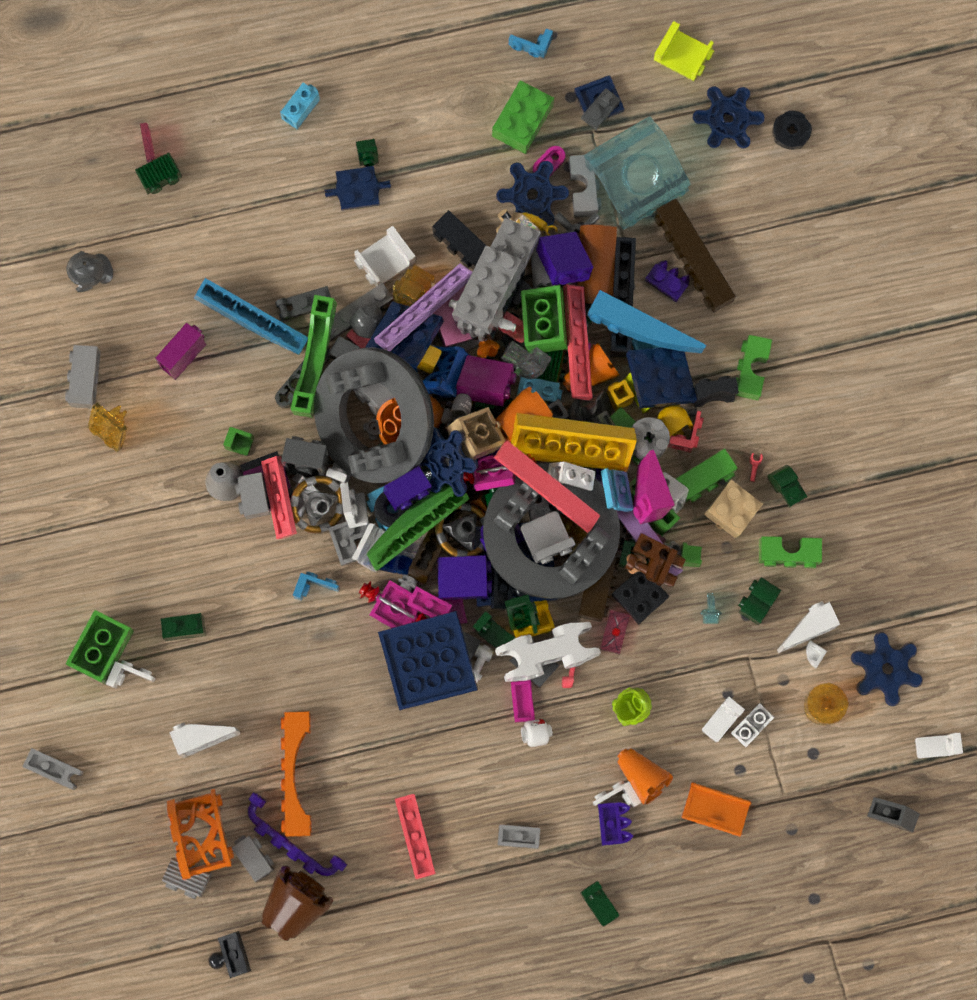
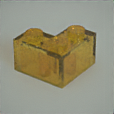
M414 264L412 269L409 268L401 280L397 279L392 288L394 290V302L409 307L412 306L426 291L431 289V283H435V276Z

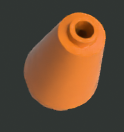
M599 343L594 344L589 350L592 387L619 376L618 371ZM569 371L564 376L566 381H564L563 384L566 387V389L569 392H571Z
M625 748L618 755L617 763L643 805H647L655 800L662 793L661 790L664 785L668 787L673 780V776L668 771L632 748L629 750Z

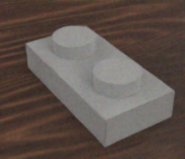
M499 825L498 846L539 849L540 828Z

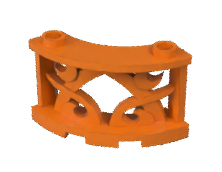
M211 789L209 794L176 802L175 799L167 801L173 843H178L176 845V857L182 880L201 873L232 866L231 859H234L232 847L227 845L220 811L223 802L221 795L216 794L215 789ZM195 818L201 819L211 826L209 834L201 846L194 837L182 835L191 829ZM183 820H189L187 824H182ZM217 833H219L220 841L215 840ZM189 843H193L197 850L195 851L193 846L191 850H187L186 847ZM220 849L223 860L209 863L205 854L209 852L213 858H216L214 851ZM201 859H203V861L205 862V865L190 869V867L195 865Z

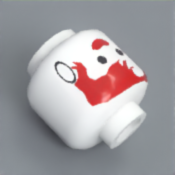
M544 719L526 721L524 727L521 728L522 740L530 747L546 745L549 742V737H552L551 725H547Z

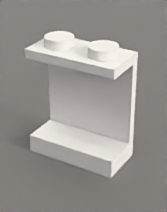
M393 226L386 230L387 235L366 250L361 253L358 250L354 252L356 258L354 262L360 270L362 268L367 273L365 277L371 285L375 284L376 287L381 283L385 284L416 262V256Z

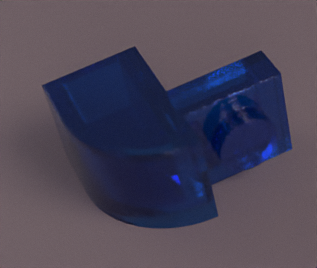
M399 553L379 570L408 575L414 556Z

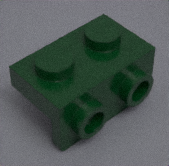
M528 595L505 601L511 631L531 626L533 633H538L537 625H540L537 615V607L534 601H530Z

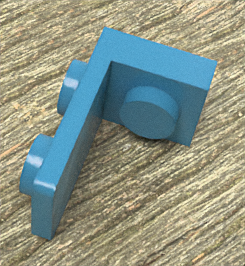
M546 28L544 34L539 35L537 44L510 35L509 45L514 50H523L535 58H544L552 41L553 31Z
M307 571L306 574L300 573L293 597L301 601L303 596L307 597L310 590L308 582L339 592L340 587L336 585L337 581L325 578L324 581L318 579L317 574Z

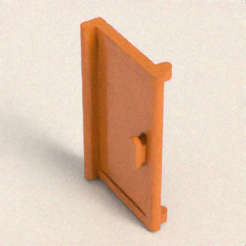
M692 782L682 818L741 837L751 801Z

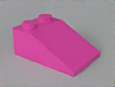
M654 449L650 450L637 466L633 512L640 525L662 519L675 505Z

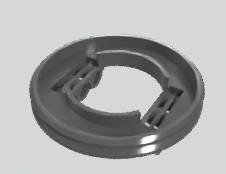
M361 348L339 356L323 372L317 385L314 399L315 423L321 442L324 443L323 445H326L329 456L341 469L362 481L384 483L401 477L422 462L433 437V408L422 379L404 359L384 349ZM380 383L393 394L398 403L401 413V429L396 442L368 448L358 440L349 425L347 401L353 389Z
M549 463L537 464L548 473ZM517 476L514 485L502 486L496 490L486 510L483 537L487 555L493 567L508 584L533 597L560 599L585 591L604 575L618 549L620 524L617 510H614V508L607 509L604 487L596 479H594L592 491L562 484L601 516L563 566L545 567L532 562L522 553L515 539V526L541 495Z

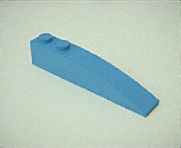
M206 278L195 294L194 299L297 355L301 353L308 340L307 336Z
M601 290L587 314L591 321L608 326L607 328L614 333L619 332L658 347L701 354L706 347L704 343Z

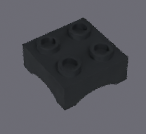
M722 376L718 378L719 380L711 381V379L699 380V383H696L694 388L697 401L694 403L695 408L702 407L711 401L734 402L735 395L739 393L736 377Z
M635 572L612 593L614 599L623 606L638 625L669 598V595L661 586L649 581L642 572Z

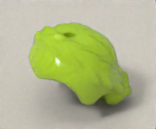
M629 687L623 690L611 704L613 711L617 714V718L623 726L636 725L648 718L652 709L649 695L644 689Z

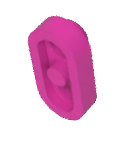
M559 146L550 147L534 163L533 173L538 170L539 165L543 161H549L553 165L552 175L564 163L565 151ZM556 155L559 159L553 160L552 156Z

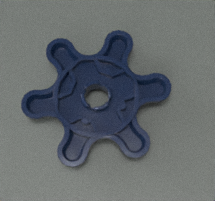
M710 87L707 91V97L711 101V107L708 110L695 111L692 117L695 123L706 124L711 128V134L707 139L708 146L717 148L721 145L723 139L729 138L735 140L737 146L741 149L749 147L751 140L746 134V128L749 125H761L765 120V116L761 111H750L746 107V101L750 97L749 89L740 87L734 96L725 97L718 87ZM729 114L733 117L734 121L725 123L723 116Z
M543 161L534 173H528L521 163L516 162L510 167V173L515 179L514 185L509 189L502 188L498 190L496 198L501 203L510 202L514 204L516 212H527L536 215L548 224L547 226H551L555 222V216L551 212L550 206L555 200H565L569 196V190L565 186H554L550 183L549 177L553 172L551 162ZM532 189L538 191V198L535 200H530L527 197L528 192Z
M434 427L430 449L419 465L427 466L431 470L432 477L429 483L432 486L430 490L434 493L440 492L444 483H447L451 486L456 496H463L467 492V485L463 479L464 472L473 473L478 468L477 460L466 457L462 451V443L465 439L462 431H452L449 439L446 440L438 428ZM446 457L451 459L449 466L445 462Z
M878 632L874 636L875 649L872 653L866 654L858 650L851 655L852 663L861 666L865 671V677L862 681L858 682L856 690L860 695H867L873 689H880L884 693L886 704L894 707L900 702L898 691L902 685L907 684L917 688L923 683L922 676L911 671L908 666L909 660L917 654V647L913 643H906L902 648L894 649L889 644L888 635L884 632ZM888 663L893 667L891 674L883 672V664Z

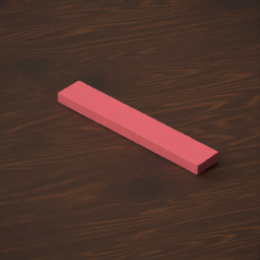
M566 284L563 286L571 396L574 399L590 400L593 397L584 287Z
M505 441L494 458L583 530L586 532L592 530L601 515L509 441Z

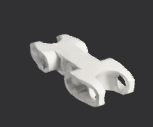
M568 623L558 626L552 630L554 638L537 643L533 642L531 635H525L497 647L495 650L497 656L511 655L518 662V668L505 674V682L527 681L544 674L543 665L562 660L565 669L580 666L601 654L599 648H585L578 641L579 635L586 633L592 628L591 623Z

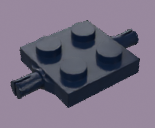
M374 166L336 171V188L324 190L325 197L337 196L340 201L341 211L380 206V189L391 188L390 180L378 182Z

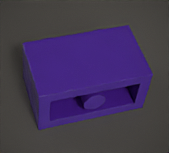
M418 466L385 485L383 492L395 511L400 508L403 511L412 505L411 502L417 498L419 500L426 498L432 486Z

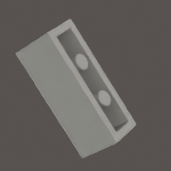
M74 345L73 351H70L69 361L72 363V366L67 374V381L70 382L69 389H66L65 400L73 408L95 409L101 354L97 346Z

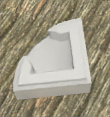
M810 640L806 647V655L809 663L816 669L827 651Z

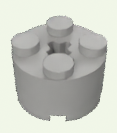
M648 417L638 420L632 426V428H635L637 438L632 455L642 461L647 453L654 449L657 459H659L669 444L670 436L667 427L662 420ZM649 437L650 439H652L651 443H649L648 440H645V438Z

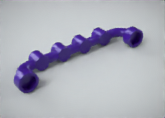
M255 792L252 793L249 797L251 803L248 807V816L252 823L256 825L254 830L261 836L268 834L272 838L270 841L272 845L278 849L282 846L288 850L286 855L295 862L297 859L304 862L305 864L302 867L310 874H313L315 871L322 876H331L338 870L343 872L347 863L338 856L334 855L329 861L332 864L331 867L324 868L315 859L304 853L302 849L291 843L284 835L273 829L266 821L256 815L257 807L262 809L266 801Z

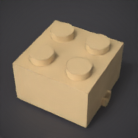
M489 407L460 417L446 427L449 435L454 430L464 433L465 439L462 443V451L468 458L477 459L493 453L505 442L500 431L501 425L498 421H495Z
M730 480L704 512V515L716 523L715 526L718 529H723L736 538L741 535L763 503Z

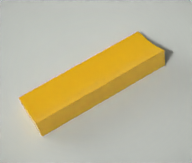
M516 413L511 439L512 445L525 455L529 453L536 461L567 462L577 466L599 469L608 468L609 470L614 469L624 472L628 470L637 442L635 428Z

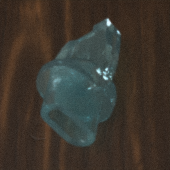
M707 593V609L700 612L703 615V624H719V615L722 612L715 609L714 593Z

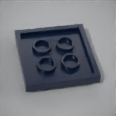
M392 302L365 348L383 349L375 343L374 338L404 313L409 306ZM435 314L430 315L390 352L404 359L412 368L417 369L444 322L443 317Z
M667 348L629 350L626 353L640 409L691 404L697 401L685 352Z

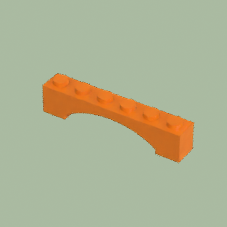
M284 712V717H281V730L285 729V738H281V750H285V758H281V770H285V779H281V791H285V799L281 800V811L285 812V820L281 822L282 833H285V837H312L311 815H306L295 785L296 758L306 734H311V713Z

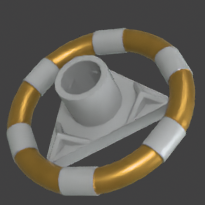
M325 476L307 478L295 488L291 495L290 502L294 522L300 529L306 532H325L329 530V527L335 526L343 515L341 488L331 478ZM316 483H323L328 485L336 495L304 489ZM300 494L310 525L298 515L297 505ZM338 500L335 514L331 520L315 526L322 516L327 514L332 504Z

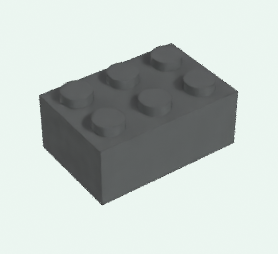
M292 436V439L286 438L281 459L285 472L292 475L298 473L308 478L312 476L326 477L330 461L326 445L317 440L306 442L303 438Z

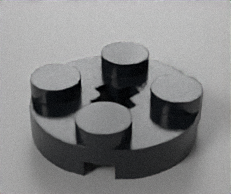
M790 110L784 112V114L776 118L773 124L772 134L775 143L789 150L803 148L812 133L811 123L799 111ZM791 126H794V130H796L797 133L790 134L789 131H787V129H790Z

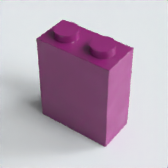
M186 322L155 357L160 368L174 380L180 376L206 346L202 331L196 325L190 326Z
M467 355L456 384L457 395L467 394L471 397L472 401L504 407L506 399H510L511 384L514 385L516 381L514 364Z

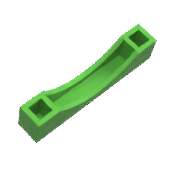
M314 295L305 358L291 405L292 413L297 416L314 418L315 393L323 374L337 307L335 299L331 297Z

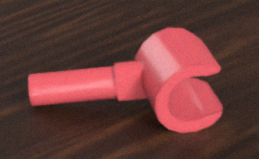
M754 453L750 457L749 462L752 465L751 482H755L758 466L763 459L762 454L759 457V461L753 459Z
M576 667L570 668L569 677L562 676V688L573 687Z

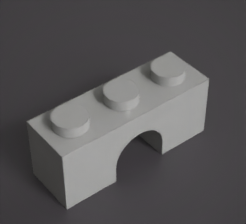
M593 154L570 156V181H581L586 185V189L583 192L573 193L574 218L591 217L594 213L598 214V210L601 209V198H597V191L600 190L599 179H595V172H598L597 161L593 160Z

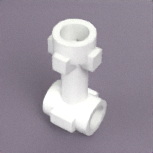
M479 645L474 655L478 657L473 667L476 683L482 678V675L479 673L484 662H489L494 652L486 645Z

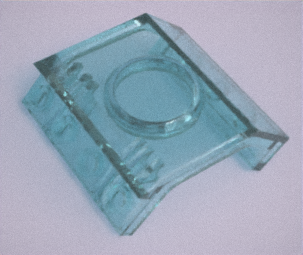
M650 116L584 155L586 167L590 172L593 170L597 174L614 204L619 225L623 230L634 226L641 219L652 215L658 207L675 198L682 197L689 191L688 187L691 186L667 136Z

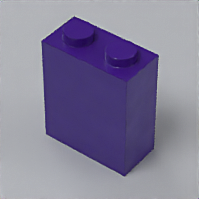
M576 232L539 238L536 252L553 286L589 280L593 265Z
M487 556L439 557V599L489 598V593H492V581H489V573H492V563L488 561Z

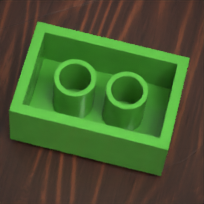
M520 80L492 128V137L526 154L553 108L554 97Z
M561 286L521 291L524 342L529 354L568 349L564 292Z
M94 610L65 664L106 685L115 661L118 662L134 630Z

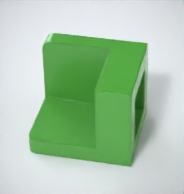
M229 427L223 446L226 450L248 456L254 436L251 433Z
M683 542L681 545V556L686 559L683 566L699 568L702 564V547L690 546Z

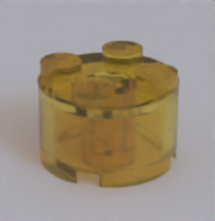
M823 683L814 687L807 693L804 700V712L808 719L814 724L822 726L832 725L840 721L845 716L849 706L844 691L832 683ZM828 701V707L823 708L822 705L824 704V702Z

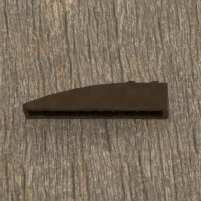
M466 482V493L469 497L474 489V484ZM463 510L453 511L444 520L443 525L458 520ZM435 526L427 532L408 571V576L425 585L444 550L437 540ZM443 531L445 538L448 542L450 535Z

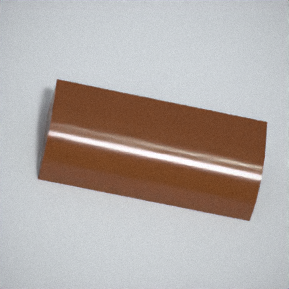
M606 225L580 226L579 239L593 265L589 280L577 282V286L584 287L585 305L592 306L600 290L613 296L617 227Z

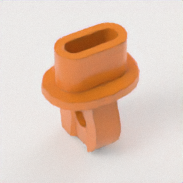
M489 339L483 342L480 341L477 357L496 356L500 345Z

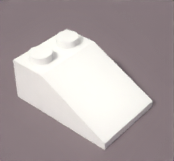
M822 601L809 608L810 612L802 618L777 649L778 653L827 633L839 626L840 623L830 602L824 604Z
M185 723L174 726V730L169 732L178 755L183 758L240 735V731L235 727L185 725Z

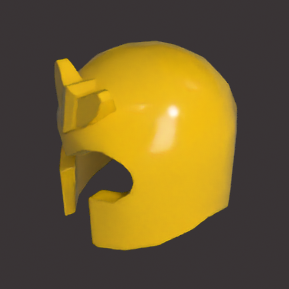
M680 405L668 406L661 410L657 416V419L662 420L667 427L670 437L676 434L684 435L682 428L686 425L690 429L694 427L687 412Z

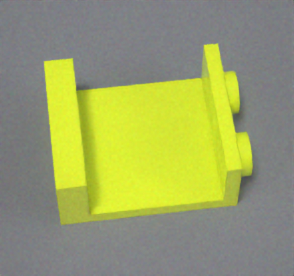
M673 21L655 52L654 60L694 81L697 75H702L706 67L704 66L706 59L710 61L715 51L712 49L714 42L710 41L708 46L679 31L680 24Z

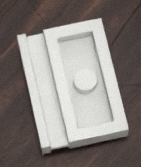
M369 523L352 559L367 569L376 572L367 553L385 531L378 528L375 524Z

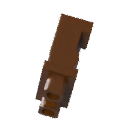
M641 533L632 552L650 559L648 564L637 561L638 556L631 553L625 568L630 571L634 568L644 573L649 581L659 586L664 584L674 587L678 576L669 573V569L673 566L681 570L686 559L678 555L677 550Z

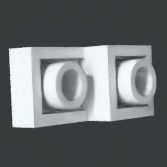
M759 703L731 734L747 747L774 719V716Z

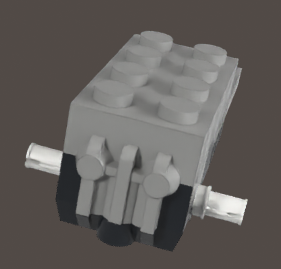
M504 218L491 247L485 246L459 301L451 299L449 302V307L454 309L452 316L455 324L462 334L469 333L473 340L479 339V341L483 342L486 339L492 341L499 328L512 332L515 331L516 324L506 320L504 316L521 283V279L525 275V267L539 241L540 231Z

